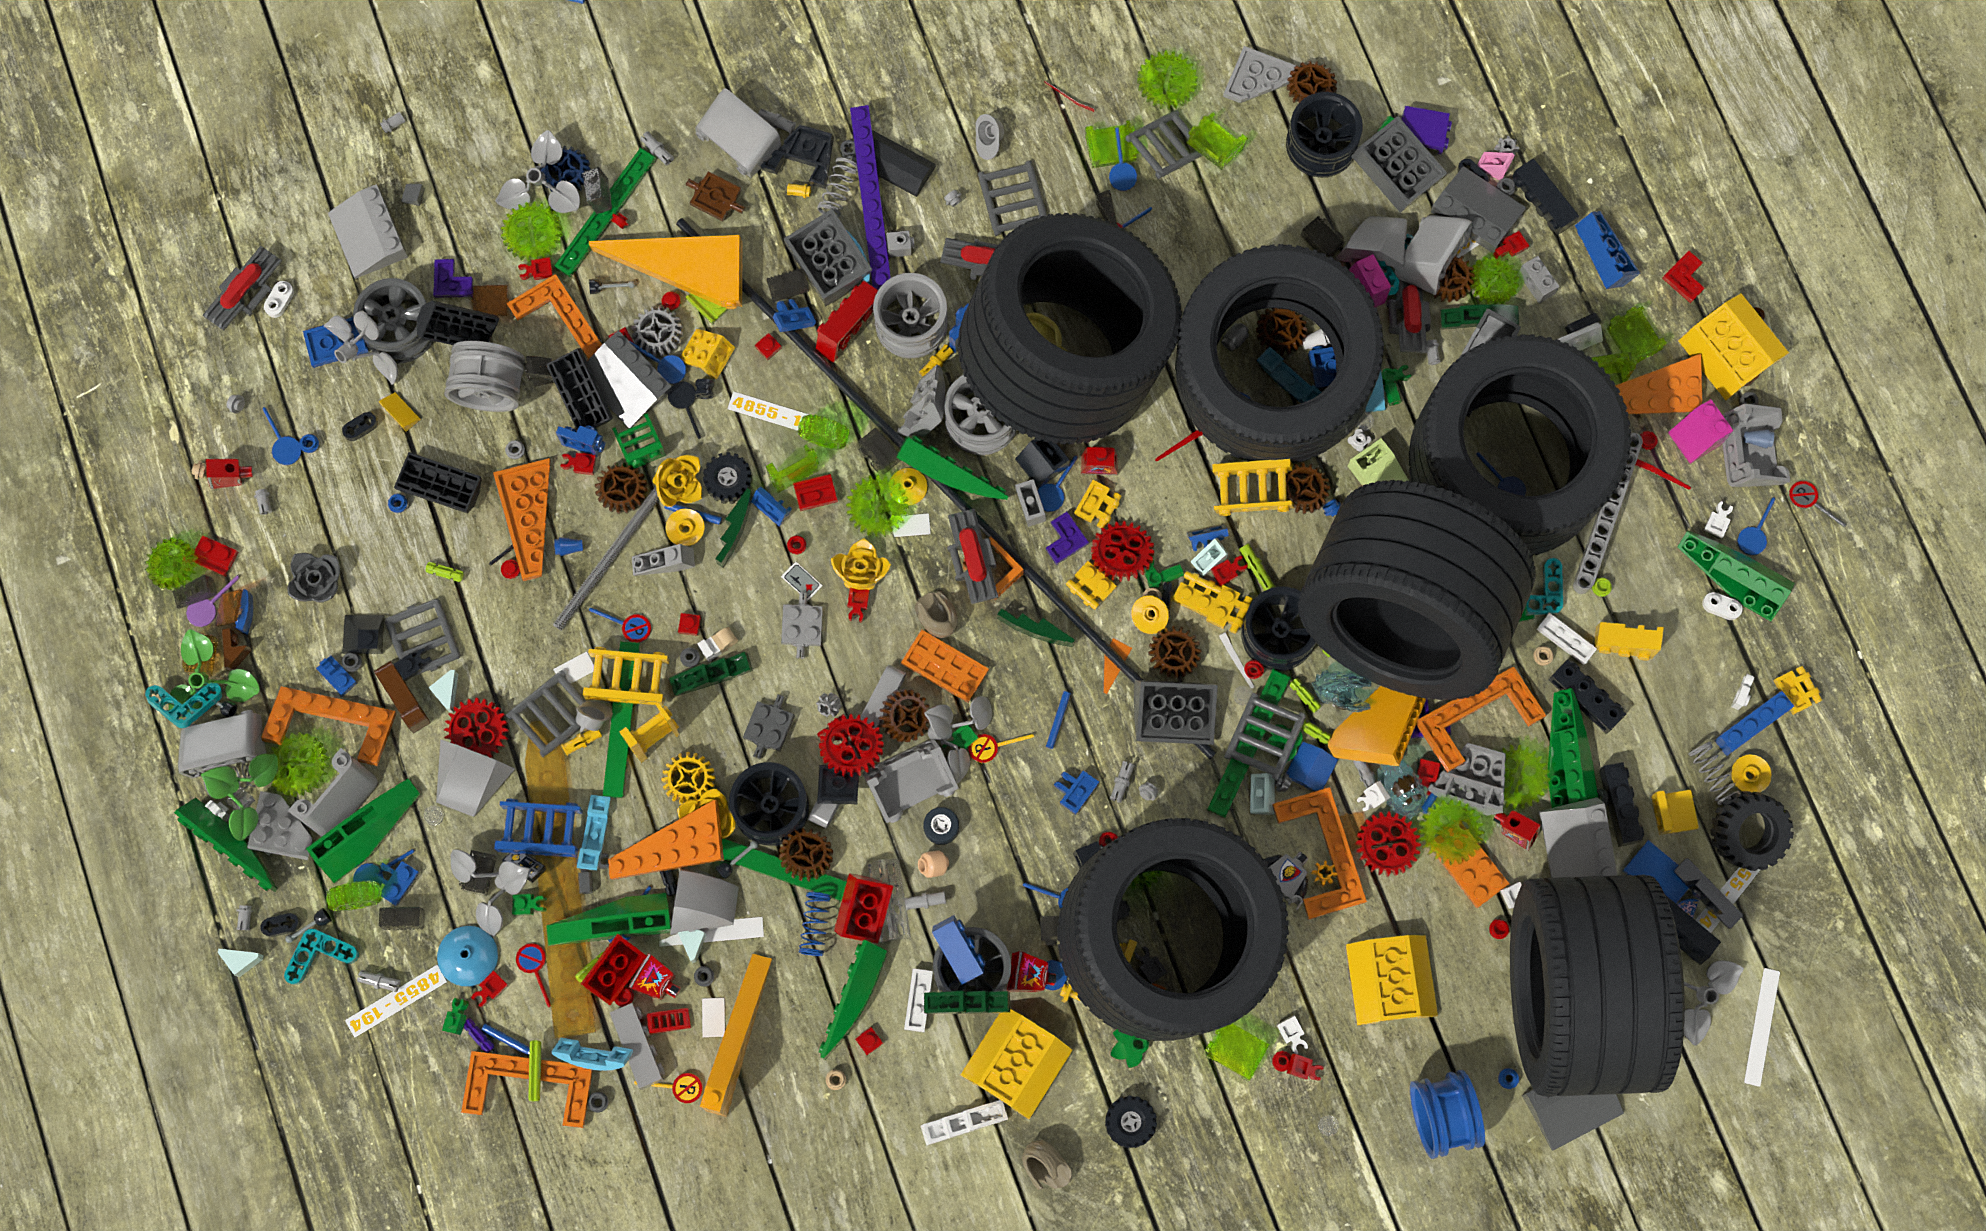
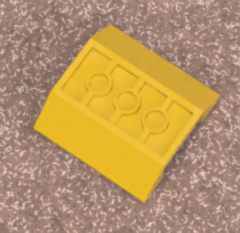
M1742 293L1725 302L1678 340L1690 357L1701 354V371L1725 401L1772 364H1776L1789 354L1788 350Z
M1426 935L1378 938L1345 945L1357 1026L1376 1024L1381 1021L1438 1016Z
M1010 1009V1013H999L960 1076L986 1090L1025 1118L1030 1119L1073 1050L1048 1031Z

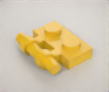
M1092 480L1074 514L1090 523L1096 517L1099 519L1097 527L1100 529L1104 528L1106 524H1109L1110 516L1114 509L1118 508L1119 500L1122 496L1119 493H1114L1112 498L1107 496L1110 488ZM1103 502L1108 505L1104 513L1099 510Z
M1089 561L1075 574V577L1079 580L1078 583L1071 579L1066 583L1071 589L1070 592L1074 595L1077 594L1087 607L1090 606L1094 610L1100 605L1095 601L1097 597L1104 602L1117 588L1102 572L1099 573L1098 569ZM1084 586L1092 591L1090 595L1082 589Z
M1186 571L1183 578L1190 580L1188 585L1180 583L1172 601L1207 617L1216 598L1209 595L1211 591L1219 594L1222 587L1216 585V582L1212 580L1208 581L1199 577L1200 574L1194 572L1193 574ZM1195 584L1206 588L1204 593L1195 589Z
M1222 585L1206 621L1224 629L1226 623L1231 624L1229 631L1236 634L1243 625V619L1253 599L1246 596L1244 601L1241 602L1238 600L1239 592ZM1234 607L1239 609L1236 617L1230 616Z
M1803 666L1796 669L1799 674L1798 677L1795 676L1793 671H1790L1773 680L1779 692L1783 691L1794 705L1790 709L1792 715L1812 706L1809 700L1811 697L1815 704L1822 701L1819 695L1820 690L1818 687L1815 688L1810 679V673L1806 672ZM1801 682L1804 683L1808 692H1804L1802 686L1800 685Z

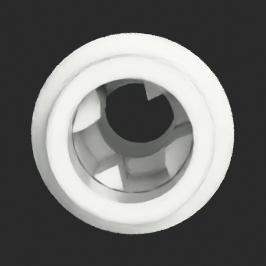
M1322 329L1308 335L1305 339H1301L1305 350L1316 346L1327 347V344H1330Z

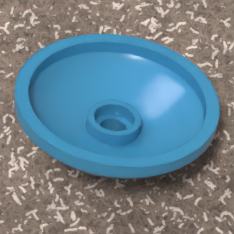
M462 926L449 932L440 943L437 953L438 966L443 976L453 984L464 987L478 985L497 966L498 948L496 942L490 934L479 927ZM464 951H468L466 958L462 957Z

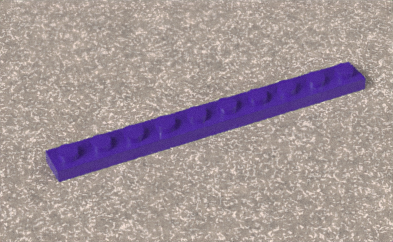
M869 105L851 107L850 112L869 263L872 268V286L879 290L891 278L870 108Z

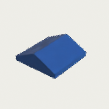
M1302 742L1287 774L1292 778V781L1313 792L1319 791L1327 783L1338 759L1319 747Z

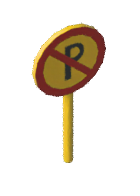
M979 734L977 735L979 739L969 746V754L976 762L988 763L996 757L999 746L1030 739L1034 735L1030 734L997 743L992 736Z
M692 1073L679 1075L673 1084L656 1083L652 1085L654 1087L672 1088L675 1098L685 1104L698 1100L703 1090L700 1078Z

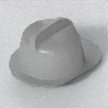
M983 114L976 121V148L981 158L985 160L993 159L999 151V142L1003 139L1004 127L997 118L989 114Z
M586 701L576 707V723L581 726V732L587 730L598 731L613 713L605 704L596 701Z

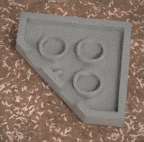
M1244 46L1223 97L1242 103L1289 84L1287 79L1292 77L1290 72L1295 70L1294 67L1296 65Z
M260 791L256 808L258 823L250 834L248 849L308 860L309 852L306 848L312 844V838L298 818L288 811L290 807L281 795Z

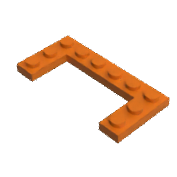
M556 274L507 303V306L518 321L551 302L588 360L602 346Z
M1515 667L1497 675L1483 692L1469 698L1452 700L1418 719L1417 727L1447 773L1465 763V759L1445 730L1450 725L1506 694L1528 727L1547 716Z
M281 686L261 739L264 742L282 745L295 711L362 725L369 728L357 758L358 762L378 766L396 717V712Z
M1330 787L1272 804L1278 824L1316 813L1332 864L1335 865L1334 870L1337 873L1336 877L1340 889L1303 899L1308 920L1366 903V897Z
M471 1051L461 1113L483 1116L489 1075L529 1080V1058ZM541 1060V1081L569 1085L562 1125L584 1128L593 1070L570 1063Z

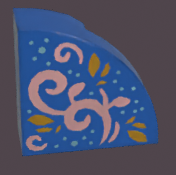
M1686 899L1677 905L1693 918L1699 900Z

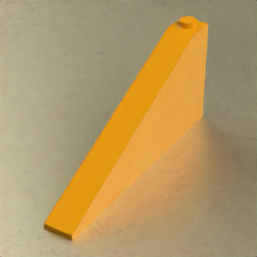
M740 235L589 241V246L593 252L726 309L742 307L743 241Z
M1380 686L1335 729L1332 738L1328 742V748L1333 757L1399 766L1426 698L1406 695Z
M752 954L700 1104V1107L707 1112L725 1117L728 1115L772 962L771 958Z

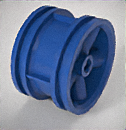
M1463 1069L1457 1070L1456 1073H1446L1445 1080L1431 1083L1428 1078L1420 1080V1083L1417 1080L1410 1083V1100L1415 1124L1422 1145L1431 1159L1438 1158V1155L1441 1157L1447 1156L1449 1149L1463 1146L1466 1150H1472L1474 1146L1477 1148L1484 1146L1485 1129L1480 1105L1472 1082Z

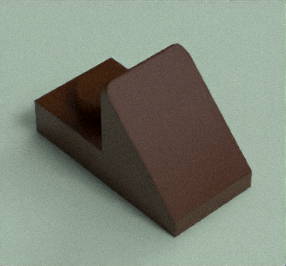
M230 628L222 629L224 667L228 671H232L241 664L252 649L247 645L236 646L239 645L238 635Z

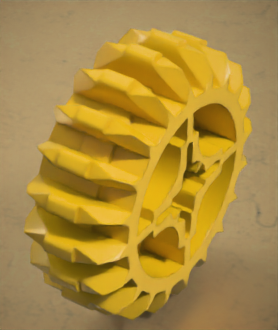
M686 752V758H683L680 753L678 754L680 758L678 761L672 757L671 760L674 764L667 763L666 766L670 770H663L662 772L668 776L661 779L662 782L667 783L663 786V789L669 790L666 793L668 797L673 795V802L679 799L680 805L685 800H698L704 792L709 790L708 787H715L710 782L716 780L714 775H710L715 772L714 768H709L711 765L710 761L704 763V756L698 759L697 753H694L692 758L690 752ZM687 764H693L699 767L697 769L694 768L692 770H686L683 766ZM678 770L681 777L677 784L673 786V777ZM683 772H685L687 776L689 775L691 777L694 786L691 784V782H686V778ZM704 772V783L701 786V788H699L697 785V779L700 777V774ZM691 788L695 792L690 794H684L679 792V790Z

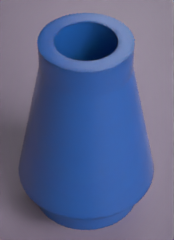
M562 537L554 539L555 555L564 556L583 551L582 540Z

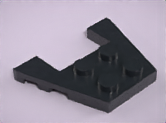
M799 125L783 141L782 147L779 150H775L771 154L772 157L767 162L764 161L760 166L762 171L776 175L785 159L813 166L815 169L809 179L810 184L826 189L834 136L828 132Z

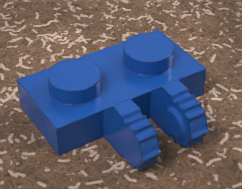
M793 299L787 301V307L784 301L777 302L778 312L774 313L773 319L780 332L813 327L816 321L809 307L798 308Z
M1063 771L1061 774L1063 779L1073 785L1068 789L1062 783L1056 781L1054 786L1065 794L1060 804L1076 815L1095 790L1099 781L1085 771H1082L1077 779Z
M401 861L396 870L382 862L380 867L386 872L391 873L392 876L389 880H386L382 875L374 873L373 877L385 884L379 895L397 906L420 872Z

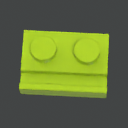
M691 293L686 296V299L711 324L729 310Z

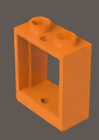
M990 537L992 548L1013 568L995 585L999 598L1023 575L1024 569ZM964 557V559H963V561H964V562H963V568H964L965 570H968V569H967V565H966V561H965V557Z

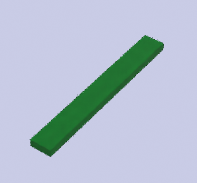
M641 147L554 265L557 270L570 278L591 251L589 241L599 240L612 222L613 213L617 215L656 161L654 155Z
M620 641L619 651L640 653L641 644ZM623 660L619 686L621 691H629L631 689L634 661ZM613 702L603 796L623 799L629 746L620 734V731L625 727L629 732L631 731L633 703Z
M1272 669L1259 698L1278 706L1291 677ZM1255 706L1251 716L1270 723L1274 713ZM1247 723L1243 733L1262 740L1266 730ZM1239 741L1235 751L1253 758L1258 748ZM1231 758L1209 804L1208 811L1226 818L1250 765Z
M722 839L723 861L730 863L748 847ZM751 849L735 863V865L812 892L829 894L831 899L842 902L847 883L844 880L826 874L823 876L818 873L819 878L817 880L811 876L809 882L807 877H803V880L800 881L798 875L792 878V872L786 874V867L782 868V861L778 857L755 849Z

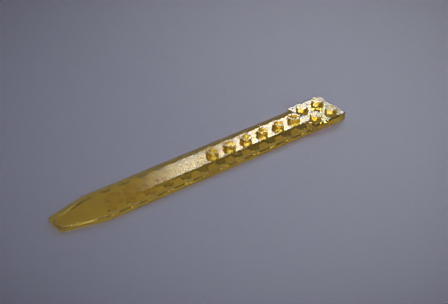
M540 720L530 722L532 730L546 745L555 739L554 735ZM528 737L525 768L529 803L566 806V803H570L565 755L561 745L545 757H542L539 753V748ZM535 811L533 824L534 843L541 844V841H544L547 812ZM555 813L552 834L553 845H561V842H564L567 813ZM574 832L572 834L573 846H575ZM535 855V859L546 866V871L538 878L539 896L547 898V900L541 901L540 905L547 908V911L541 912L554 1038L596 1033L592 993L575 978V975L588 964L586 942L548 946L547 925L583 913L581 894H579L577 858ZM571 1010L579 1014L575 1017L574 1021L568 1018Z

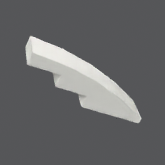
M999 1100L923 1124L921 1129L926 1145H930L1008 1120L1003 1101Z

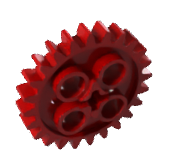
M1117 521L1115 522V527L1108 524V530L1101 528V534L1096 533V539L1092 541L1091 552L1093 554L1091 558L1095 560L1094 566H1099V573L1105 570V577L1111 574L1113 581L1116 576L1119 577L1120 582H1122L1123 577L1130 581V576L1132 575L1135 579H1138V572L1144 575V568L1149 570V563H1153L1152 556H1154V550L1152 549L1154 548V543H1150L1151 536L1146 537V530L1140 532V525L1133 528V522L1129 526H1126L1125 521H1123L1122 526H1119ZM1115 538H1118V539H1120L1121 541H1119V542H1114V541H1112V540L1115 539ZM1137 544L1139 547L1134 548L1131 545ZM1113 555L1114 558L1109 559L1106 556ZM1128 560H1129V561H1132L1133 563H1132V564H1126L1125 561H1128Z
M475 698L474 703L471 699H467V705L460 702V709L453 707L456 713L448 714L452 719L451 721H445V723L449 724V728H445L444 731L449 732V735L444 738L451 740L450 743L484 756L487 755L489 758H493V751L499 754L498 746L505 747L502 740H508L504 733L509 732V729L504 728L509 722L502 721L506 714H498L501 708H494L495 703L490 702L488 704L487 699H483L480 702L479 698ZM483 713H487L488 719L485 723H481L480 716ZM467 718L469 724L466 728H462L461 721ZM476 726L480 728V730L477 731V734L473 733V730L476 729ZM491 732L492 740L485 742V734ZM472 737V746L466 747V739Z
M850 714L849 719L842 715L841 721L834 718V725L828 723L829 730L823 729L825 736H820L822 743H819V749H822L820 756L824 757L823 763H828V769L835 767L834 771L836 774L841 770L842 776L850 772V776L853 777L854 772L861 776V770L868 773V766L875 768L874 761L880 762L878 755H883V749L881 748L884 747V742L881 741L883 740V735L879 734V727L874 728V721L868 724V717L862 721L859 714L856 719H853V715ZM854 730H857V731L860 732V733L857 734V735H852V734H850V733H851L852 731H854ZM842 732L846 733L851 745H848L847 738L842 734ZM836 740L842 741V743L839 745L833 744V742ZM855 745V751L861 757V759L857 758L852 746ZM863 746L870 747V749L866 751H863L860 748ZM845 756L853 757L851 760L843 759Z
M1390 811L1387 812L1386 817L1380 812L1378 819L1373 814L1371 816L1372 822L1366 819L1365 825L1367 827L1361 825L1359 829L1363 833H1357L1356 835L1361 840L1355 842L1356 845L1361 846V848L1356 850V853L1363 854L1359 860L1366 859L1367 861L1364 867L1371 865V872L1378 869L1379 876L1385 871L1386 877L1390 876L1391 871L1394 876L1398 875V870L1405 873L1404 866L1410 869L1412 867L1410 861H1417L1413 855L1420 854V851L1416 850V848L1421 846V843L1416 842L1420 835H1414L1417 828H1410L1412 821L1406 824V816L1400 820L1398 819V813L1391 817ZM1391 828H1397L1400 831V836H1393ZM1371 833H1379L1381 836V840H1373L1371 837ZM1405 839V842L1394 843L1390 848L1388 845L1371 849V846L1383 845L1387 840L1389 843ZM1397 847H1402L1405 850L1404 856H1399L1396 853ZM1378 851L1385 853L1386 859L1383 861L1379 860L1376 853Z

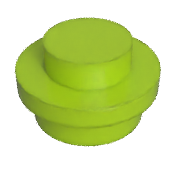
M1603 577L1595 579L1592 586L1593 593L1599 597L1607 596L1612 589L1610 581Z

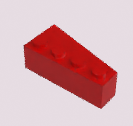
M865 281L859 286L856 285L851 291V295L842 300L837 311L833 310L828 321L822 323L817 329L818 337L815 351L834 363L838 359L837 352L840 349L844 351L848 346L851 334L856 335L862 326V320L866 322L874 312V299L878 290Z

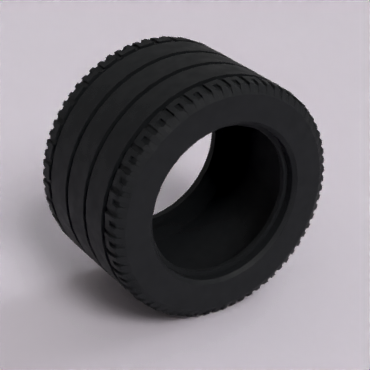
M1056 213V215L1048 214L1047 216H1041L1039 219L1033 218L1031 221L1029 220L1025 224L1019 225L1007 234L996 247L963 315L959 329L958 353L960 355L959 362H961V368L964 370L963 375L967 377L966 381L970 384L971 391H974L976 398L980 399L979 402L984 404L985 408L990 410L993 416L998 417L1000 422H1005L1007 427L1011 426L1013 430L1020 431L1022 435L1027 434L1030 438L1035 437L1036 440L1040 441L1042 439L1044 442L1052 441L1054 444L1058 442L1061 444H1074L1075 442L1080 444L1083 441L1088 443L1091 440L1095 441L1098 438H1104L1106 435L1108 436L1112 432L1117 431L1140 408L1176 347L1181 330L1179 327L1182 319L1181 303H1179L1178 289L1175 288V281L1172 280V275L1168 273L1167 266H1164V262L1158 259L1159 256L1157 253H1153L1152 248H1148L1147 244L1144 241H1140L1139 237L1133 236L1132 232H1127L1125 228L1118 227L1116 223L1111 224L1110 221H1103L1099 217L1094 218L1091 215L1088 217L1085 214L1078 215L1077 213H1072V215L1069 213H1064L1063 215ZM1037 302H1048L1064 305L1082 313L1101 329L1110 343L1113 354L1104 357H1086L1057 347L1035 329L1029 321L1023 306Z
M1272 244L1268 246L1263 245L1260 248L1247 249L1242 254L1238 253L1229 257L1227 262L1223 261L1213 268V272L1210 271L1201 280V284L1196 287L1183 311L1175 362L1176 383L1181 402L1184 404L1189 418H1192V422L1199 432L1202 431L1203 436L1212 444L1215 443L1216 447L1225 453H1231V456L1241 460L1247 459V462L1290 459L1292 464H1294L1295 461L1298 463L1309 460L1312 456L1316 457L1338 444L1353 429L1368 404L1379 378L1383 362V330L1377 307L1374 308L1375 303L1369 292H1366L1365 286L1358 278H1355V275L1346 266H1341V263L1334 260L1331 256L1328 258L1326 254L1320 253L1315 249L1311 251L1309 248L1299 245L1292 247L1289 244H1278V246ZM1266 308L1288 309L1308 317L1322 329L1332 345L1336 359L1335 379L1321 394L1295 406L1274 407L1263 405L1247 398L1229 382L1221 368L1217 354V345L1221 337L1235 321L1246 314Z
M1515 334L1504 336L1502 339L1498 337L1494 340H1489L1485 344L1481 343L1469 352L1467 351L1451 364L1444 375L1441 376L1416 420L1410 439L1408 454L1409 466H1411L1409 468L1411 482L1425 483L1429 486L1433 485L1437 488H1444L1446 491H1452L1454 494L1462 495V497L1478 503L1479 506L1485 507L1487 511L1493 512L1495 516L1506 522L1507 526H1510L1519 535L1518 537L1523 540V543L1527 545V549H1529L1532 556L1534 554L1537 556L1546 553L1550 549L1554 550L1578 534L1605 505L1620 484L1629 461L1631 446H1629L1631 444V429H1629L1631 423L1628 418V412H1626V404L1623 402V397L1619 395L1620 390L1616 388L1614 381L1610 380L1611 376L1604 372L1603 367L1600 368L1598 366L1599 363L1593 361L1589 355L1586 356L1582 350L1579 351L1574 346L1570 347L1569 343H1562L1558 339L1552 340V337L1545 338L1540 335L1535 337V334H1521L1520 336ZM1498 402L1523 404L1544 414L1559 429L1568 448L1570 470L1566 486L1544 495L1523 496L1509 493L1491 484L1478 472L1467 453L1464 441L1465 417L1482 406Z
M1402 480L1376 481L1375 483L1365 484L1363 487L1355 489L1345 498L1301 589L1298 612L1303 626L1318 646L1338 663L1377 685L1406 695L1434 700L1464 699L1483 692L1496 678L1535 584L1536 567L1529 549H1527V545L1518 537L1519 535L1510 526H1507L1506 522L1495 516L1493 512L1487 511L1485 507L1479 506L1478 503L1472 502L1470 499L1462 497V495L1454 494L1452 491H1446L1444 488H1437L1433 485L1429 486L1425 483L1404 482Z
M1168 818L1157 820L1156 822L1152 821L1135 827L1100 849L1085 862L1077 872V875L1074 876L1068 891L1065 893L1062 902L1063 907L1060 908L1058 919L1060 924L1057 926V940L1060 941L1058 950L1060 959L1063 960L1061 965L1065 975H1068V982L1073 991L1077 992V997L1084 1006H1088L1090 1008L1089 1011L1098 1019H1102L1103 1023L1113 1029H1118L1121 1033L1145 1040L1174 1041L1215 1031L1236 1022L1243 1015H1247L1258 1005L1257 1003H1260L1269 992V988H1272L1279 975L1277 972L1281 971L1285 959L1283 955L1287 953L1288 939L1286 937L1289 935V921L1286 920L1288 912L1286 910V902H1283L1284 895L1281 892L1280 884L1277 885L1276 881L1278 879L1274 876L1272 869L1267 867L1268 863L1259 853L1255 852L1256 849L1250 846L1247 841L1241 840L1242 837L1230 830L1226 831L1224 827L1213 823L1208 824V821L1197 819ZM1165 871L1186 877L1201 887L1217 908L1223 928L1221 957L1211 977L1193 993L1170 992L1150 984L1131 967L1123 954L1117 933V914L1124 892L1138 874Z
M1650 875L1557 877L1525 880L1516 897L1512 914L1510 985L1517 1045L1525 1074L1533 1090L1538 1095L1550 1097L1586 1094L1659 1093L1669 1089L1677 1073L1682 1054L1685 1024V993L1677 929L1669 902L1658 881Z

